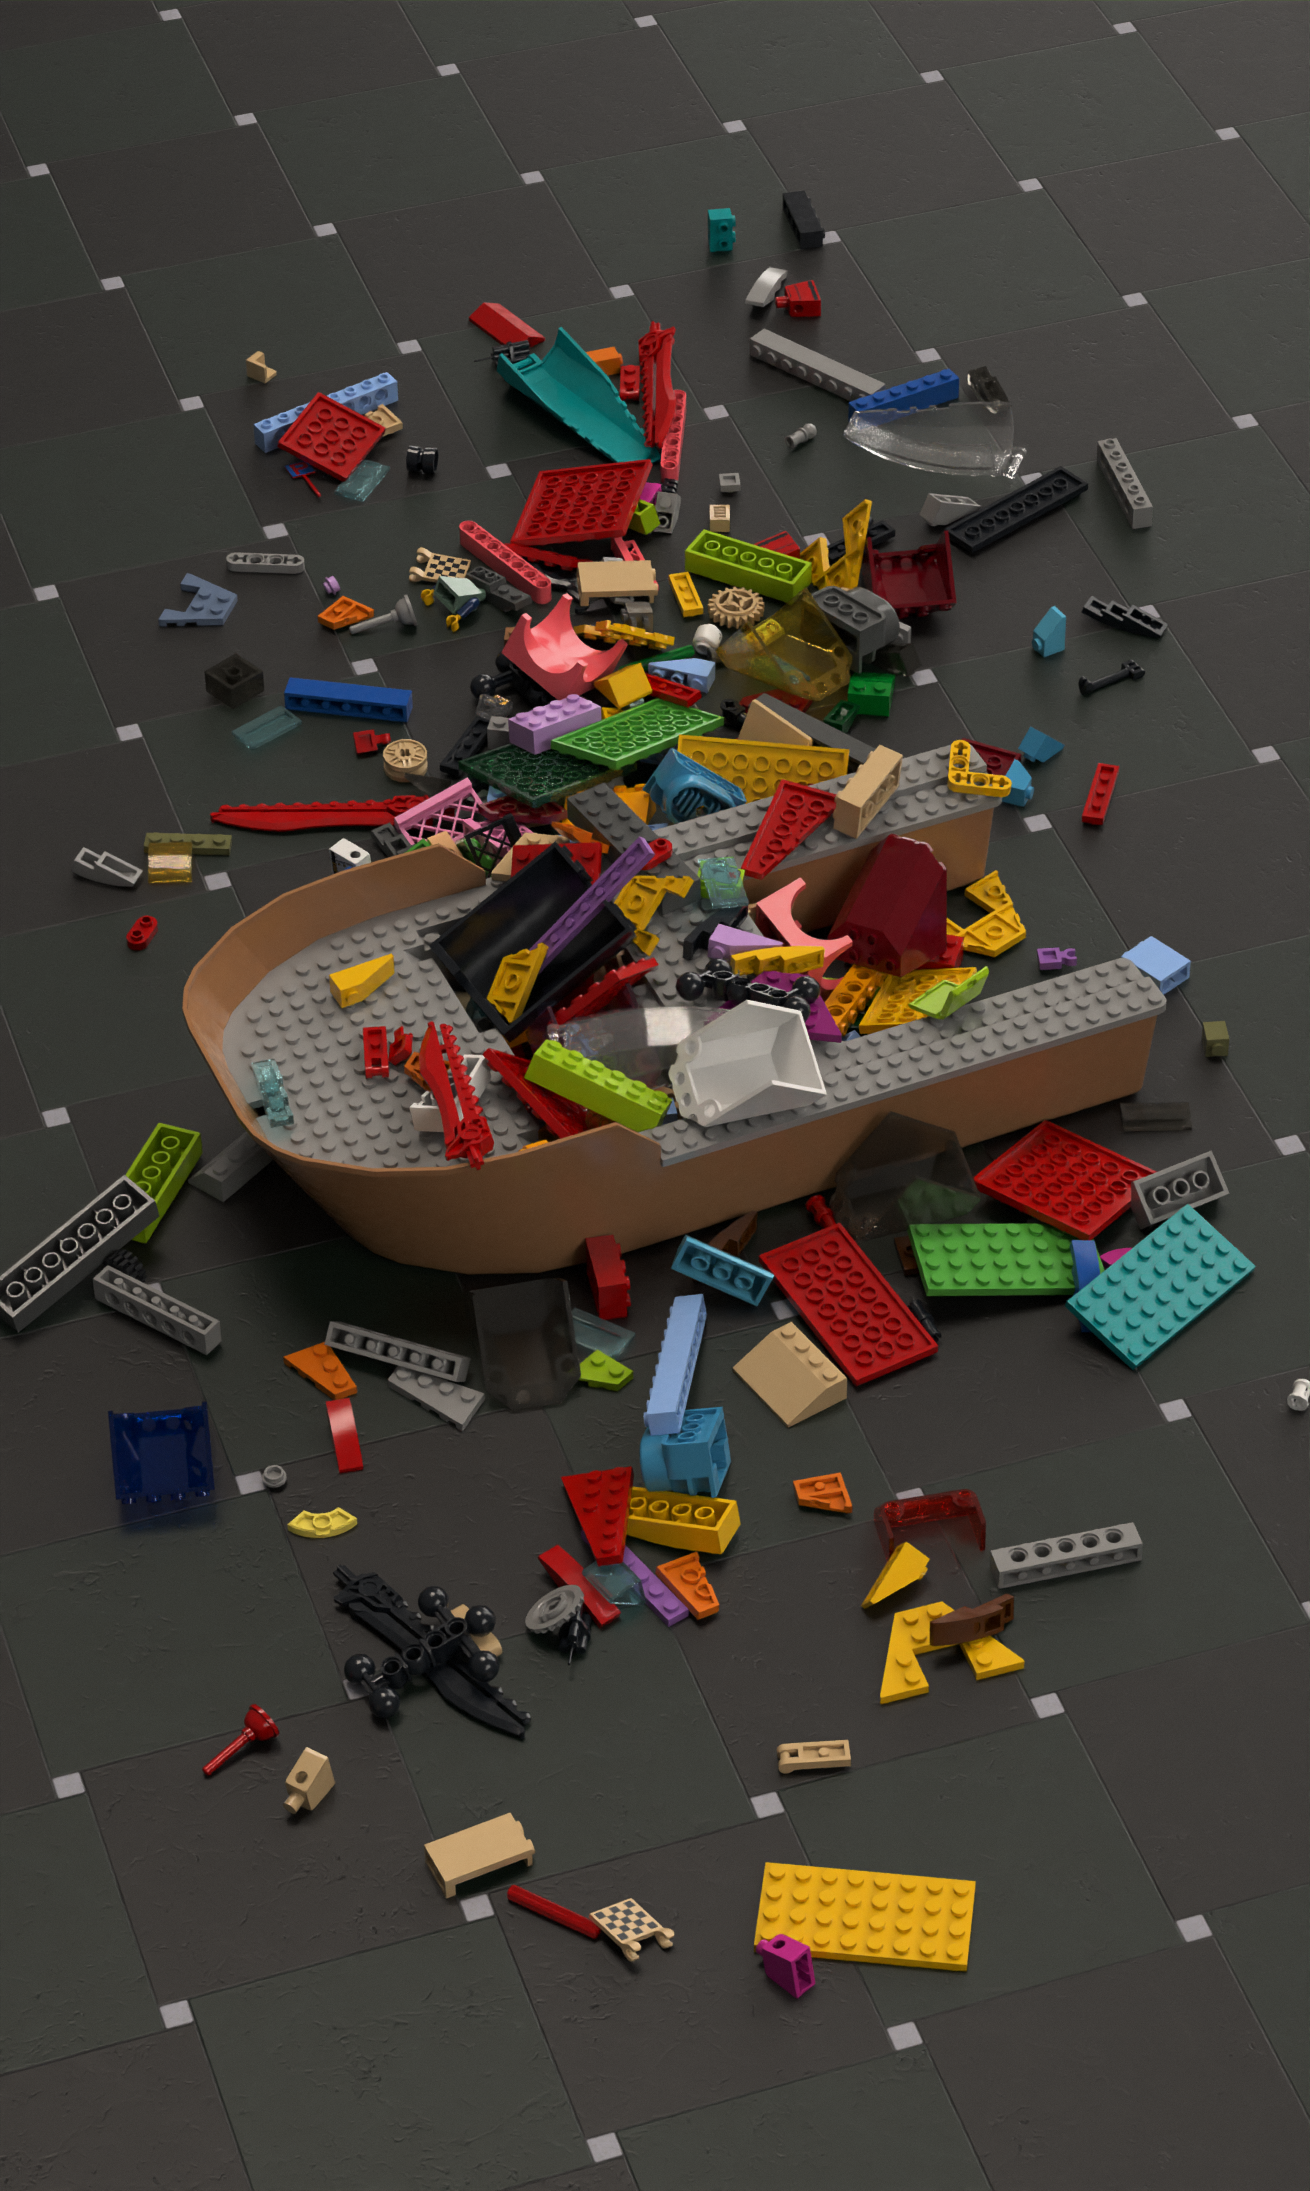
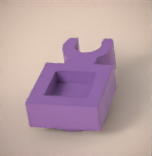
M1059 947L1037 949V960L1040 970L1062 969V964L1067 966L1077 965L1075 949L1069 948L1061 952Z

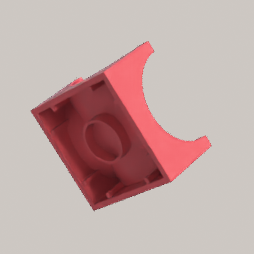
M568 593L562 595L549 615L532 629H530L532 617L527 613L521 615L501 652L557 700L567 698L571 694L580 696L596 688L594 682L613 673L628 646V643L623 639L617 641L610 650L605 651L595 650L584 644L576 635L570 621V605L573 598Z
M799 878L757 902L755 924L764 937L783 942L782 947H824L823 967L799 974L810 975L819 983L820 995L823 1001H826L843 977L836 980H828L822 978L823 974L840 954L852 947L853 941L848 935L835 940H821L802 932V925L798 920L794 921L791 915V908L796 897L806 888V883L802 878Z

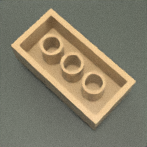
M879 745L874 752L871 751L864 765L861 764L858 767L855 776L848 779L843 791H839L835 797L836 809L833 813V829L855 839L860 836L899 787L902 754L882 745Z

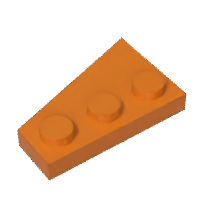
M325 1342L283 1357L285 1365L289 1368L291 1366L298 1370L300 1376L304 1379L306 1377L315 1383V1387L333 1400L342 1399L357 1393V1386L332 1348L324 1345Z
M696 1551L657 1566L655 1574L699 1620L719 1611V1602L711 1584L708 1583L705 1577L706 1571L704 1567H701L700 1557Z

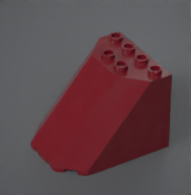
M948 530L943 532L936 544L923 545L917 550L879 553V550H872L871 537L865 540L861 563L865 587L889 602L894 608L898 619L908 618V615L916 614V617H926L929 613L949 611L956 605Z
M891 833L870 851L828 935V940H835L848 935L853 941L852 947L836 958L837 960L901 978L947 950V868L942 861L938 862L932 854L934 850L929 843L919 842L915 839L904 836L900 837Z

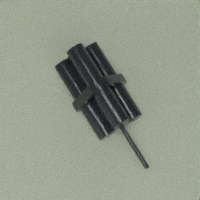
M524 340L515 343L510 341L505 345L492 347L493 353H491V357L474 360V362L492 359V361H495V367L497 368L499 354L503 353L512 364H515L530 355L529 341Z
M581 1604L580 1610L576 1611V1615L571 1617L568 1622L563 1623L559 1630V1651L567 1652L570 1649L568 1665L571 1663L573 1650L576 1649L577 1653L584 1654L587 1642L591 1639L590 1625L592 1617L589 1614L583 1615V1604Z

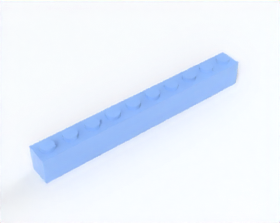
M703 1294L675 1297L673 1306H670V1318H667V1329H664L665 1340L661 1341L662 1352L658 1353L659 1364L655 1366L656 1376L652 1378L653 1388H650V1400H647L646 1403L647 1412H644L643 1415L645 1427H649L651 1436L680 1433L707 1318Z

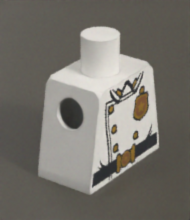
M344 838L329 848L333 874L343 871L349 866L354 868L371 863L370 854Z

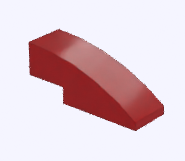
M350 1398L326 1401V1414L339 1473L363 1470L362 1456Z

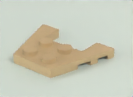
M525 832L515 845L553 844L555 841L558 844L570 843V840L559 835ZM513 847L492 870V880L508 881L511 878Z

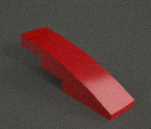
M559 1545L554 1546L537 1557L558 1587L577 1585L584 1593L582 1612L587 1611L599 1629L620 1616V1610L606 1592Z

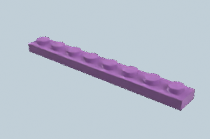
M638 837L529 949V951L536 949L539 943H544L549 947L539 973L605 907L603 902L605 900L610 902L655 856L645 838Z

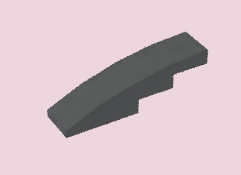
M390 822L371 831L372 838L388 857L403 854L415 845H411L403 833L398 834Z

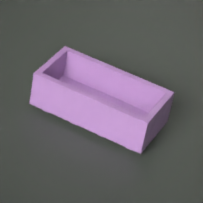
M571 694L562 700H554L548 705L535 707L529 712L518 713L515 717L508 719L510 743L533 754L551 749V740L602 720L601 706L577 694Z

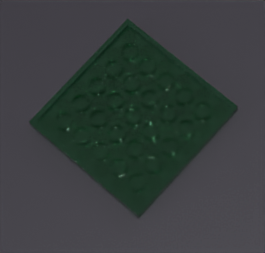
M512 743L458 761L459 769L515 798L530 808H539L545 803L556 802L562 797L575 795L581 790L593 788L601 783H609L612 779L625 777L629 773L637 771V762L625 765L619 770H611L608 766L595 765L592 761L577 759L570 754H561L558 750L549 749L533 754Z

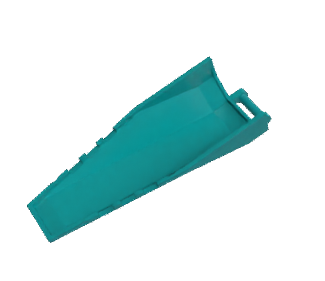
M562 327L558 328L555 343L542 361L533 353L528 355L526 359L512 364L503 353L499 354L497 372L508 384L528 397L612 462L619 463L651 459L652 465L661 461V455L655 446L652 448L644 446V442L647 439L643 436L645 431L638 426L635 416L630 414L625 401L622 402L618 396L619 392L609 377Z

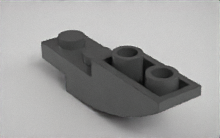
M476 567L473 571L466 574V578L478 589L485 590V599L505 613L512 609L517 611L532 603L530 595L507 585L506 577L485 567Z

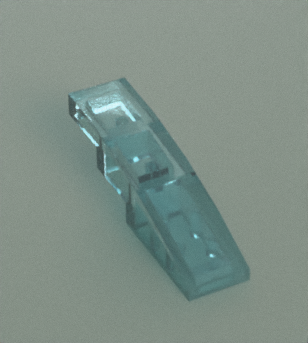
M275 1059L251 1063L259 1095L271 1128L294 1124V1117L284 1089L283 1078Z

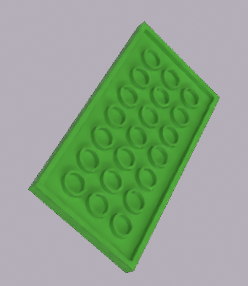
M656 698L551 740V749L558 750L561 754L573 755L577 759L592 761L595 765L608 766L611 770H619L625 765L634 764L637 760L646 759L654 753H661L664 749L675 747L678 744L679 734L702 736L706 732L714 731L716 728L724 725V717Z
M1050 1224L908 1225V1236L926 1296L1073 1295L1075 1292L1071 1271L1074 1264L1070 1243L1072 1240L1079 1239L1064 1231H1060ZM1096 1247L1097 1256H1098V1262H1099V1268H1100V1274H1101V1273L1104 1272L1105 1270H1104L1103 1264H1102V1262H1101V1259H1100V1256H1099V1253H1098V1250H1097V1247Z

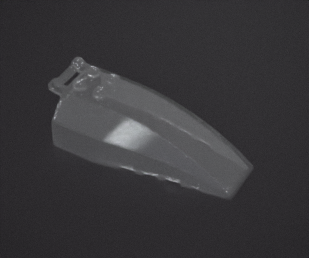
M1010 402L949 404V407L937 408L936 405H930L929 409L919 410L915 406L910 407L907 411H897V408L855 411L844 432V438L882 458L912 468L944 474L972 476L1005 475L1010 479H1014L1018 474V467L1021 461L1027 455V450L1024 447H1013L1014 420ZM1010 457H1014L1011 466H1007Z
M710 1007L614 1009L573 1018L563 1025L550 1024L547 1026V1035L549 1036V1041L554 1040L557 1042L558 1037L564 1036V1048L570 1051H578L583 1057L591 1061H599L604 1067L612 1071H620L627 1078L633 1081H641L648 1088L654 1090L665 1085L667 1087L673 1086L668 1073L678 1056L676 1052L678 1043L730 1009ZM579 1104L583 1112L590 1110Z

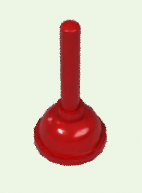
M256 1704L249 1706V1711L244 1718L245 1728L241 1730L242 1734L202 1768L205 1775H211L248 1741L252 1742L255 1739L265 1741L279 1736L277 1726L263 1709Z

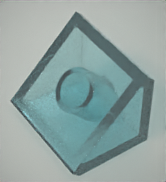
M595 1561L583 1569L581 1574L610 1604L644 1605L646 1603L641 1579L624 1562L598 1566Z

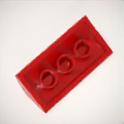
M484 302L469 316L470 322L501 345H505L510 341L515 343L528 340L530 348L545 341V337L498 303Z

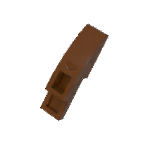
M1006 1593L976 1608L971 1609L964 1606L930 1621V1645L944 1646L970 1642L1004 1631V1624L1014 1619V1596Z

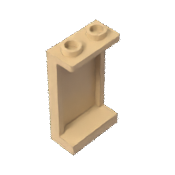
M651 560L578 562L576 577L580 606H589V597L648 596L649 603H654V596L658 595V585L654 583L656 572L655 568L652 569Z
M511 1813L424 1845L425 1862L446 1899L455 1896V1885L520 1860H524L527 1867L533 1865L532 1855L535 1854L532 1841L530 1839L526 1840L521 1823L515 1821Z

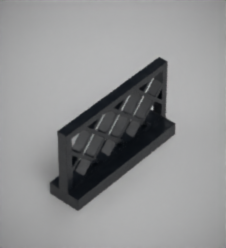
M509 813L503 816L502 819L465 834L464 837L476 865L489 871L487 877L485 874L487 879L490 878L497 859L502 860L504 858L499 856L503 844L513 847L522 835L513 815ZM500 825L505 830L502 840L491 836L493 828ZM476 835L486 837L482 849L473 846L470 838ZM506 837L510 843L505 842ZM489 839L500 843L496 854L485 851ZM483 853L494 857L490 869L482 866L480 863Z

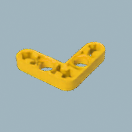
M956 740L951 744L947 787L951 791L993 797H1006L1010 794L1012 782L1008 777L969 772L970 744L968 742ZM958 750H962V756L958 755ZM954 764H962L964 767L956 768ZM975 782H982V783H984L985 785H984V786H977V785H975L974 783H975Z

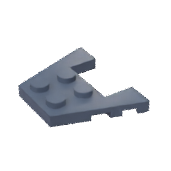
M187 573L180 584L181 590L197 594L186 612L164 609L158 619L159 626H167V623H177V626H185L186 623L197 622V626L224 625L238 601L237 594Z

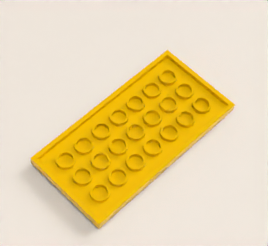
M679 734L677 749L678 752L741 788L747 800L746 804L774 796L782 779L808 786L809 783L816 784L847 775L850 752L849 749L681 734Z
M765 1862L754 1952H756V1947L761 1940L765 1939L769 1942L778 1934H783L809 1946L811 1957L967 1972L976 1881Z

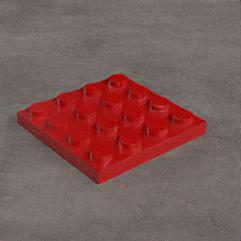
M318 392L278 441L277 447L346 483L384 435L386 427Z
M654 957L648 960L642 958L636 963L628 964L626 967L623 965L617 970H611L603 976V981L591 985L587 989L588 992L583 996L581 994L570 1002L572 1005L554 1014L556 1018L549 1024L555 1031L594 1015L659 965Z

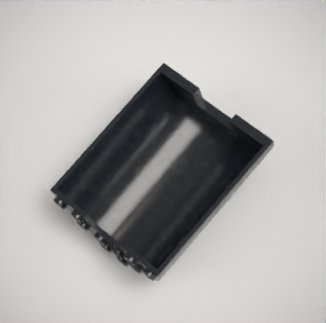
M556 841L429 945L454 978L509 1043L637 939L634 933L637 929L629 918L627 919L624 916V913L616 904L605 900L603 902L605 907L537 975L521 1016L512 1023H509L508 1019L487 1000L503 957L517 954L523 949L529 950L592 886L591 882L593 879L586 872L582 864L578 860L573 862L571 859L573 854L565 845L561 848Z

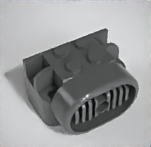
M828 586L803 598L802 641L858 674L862 672V662L866 664L872 663L876 657V650L893 643L899 635L900 624L894 608L885 599L863 587H855L845 591L837 586Z

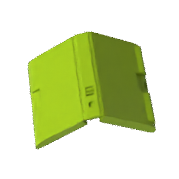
M985 966L960 985L942 980L909 1003L908 1006L915 1011L938 1020L945 1019L981 993L989 975V969Z

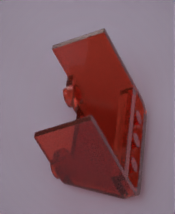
M969 1489L888 1501L874 1509V1523L887 1562L894 1552L892 1527L968 1515L980 1551L985 1550L986 1520L977 1495Z

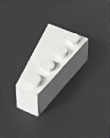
M463 1055L464 1060L461 1065L468 1067L465 1075H469L472 1078L468 1085L475 1087L472 1095L480 1098L491 1080L489 1066L486 1064L487 1059L483 1055ZM450 1068L447 1071L459 1120L461 1121L464 1116ZM426 1091L421 1096L422 1101L413 1103L409 1107L415 1131L444 1132L437 1101L432 1091Z

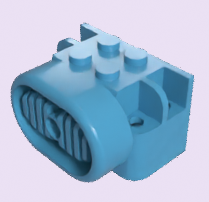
M672 747L643 787V791L650 794L652 801L660 805L662 812L667 814L666 817L673 824L744 805L747 802L741 788Z
M723 1407L685 1410L680 1433L651 1436L649 1427H646L640 1442L639 1457L641 1476L647 1491H674L690 1494V1496H696L697 1492L704 1491L711 1492L712 1498L717 1497L731 1463Z

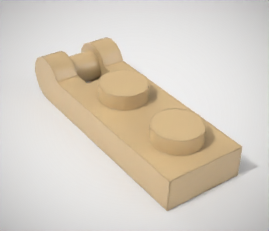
M848 1740L781 1744L776 1749L777 1757L780 1759L778 1762L779 1771L783 1774L799 1769L851 1766Z

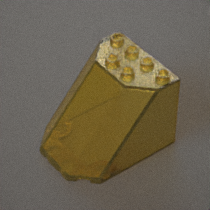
M807 587L774 615L753 627L750 621L747 622L715 650L726 668L792 695L815 702H820L826 696L828 697L850 683L849 669L853 656Z

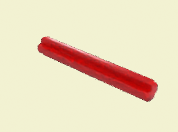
M511 1885L507 1891V1898L593 1939H596L601 1932V1929L592 1920L519 1886Z

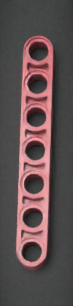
M674 390L677 399L676 411L671 427L663 441L660 462L662 483H664L665 478L677 481L679 479L686 419V393L682 390Z
M473 521L460 523V544L499 575L506 577V580L517 589L530 595L534 602L547 604L551 601V580L477 523Z

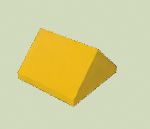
M641 663L626 666L594 682V686L618 709L652 693V688Z

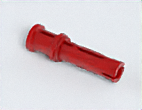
M822 1195L812 1196L806 1202L805 1207L808 1212H812L817 1225L825 1229L837 1224L834 1219V1212L826 1206Z

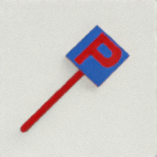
M301 461L284 466L293 479L302 476L315 494L321 497L320 492L306 476L315 473V470L309 463Z

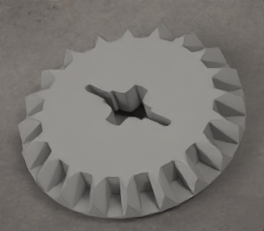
M565 1585L539 1599L526 1616L525 1623L528 1629L536 1634H544L548 1630L553 1631L556 1627H561L563 1623L568 1622L571 1617L576 1615V1611L580 1610L581 1604L584 1602V1593L577 1585Z

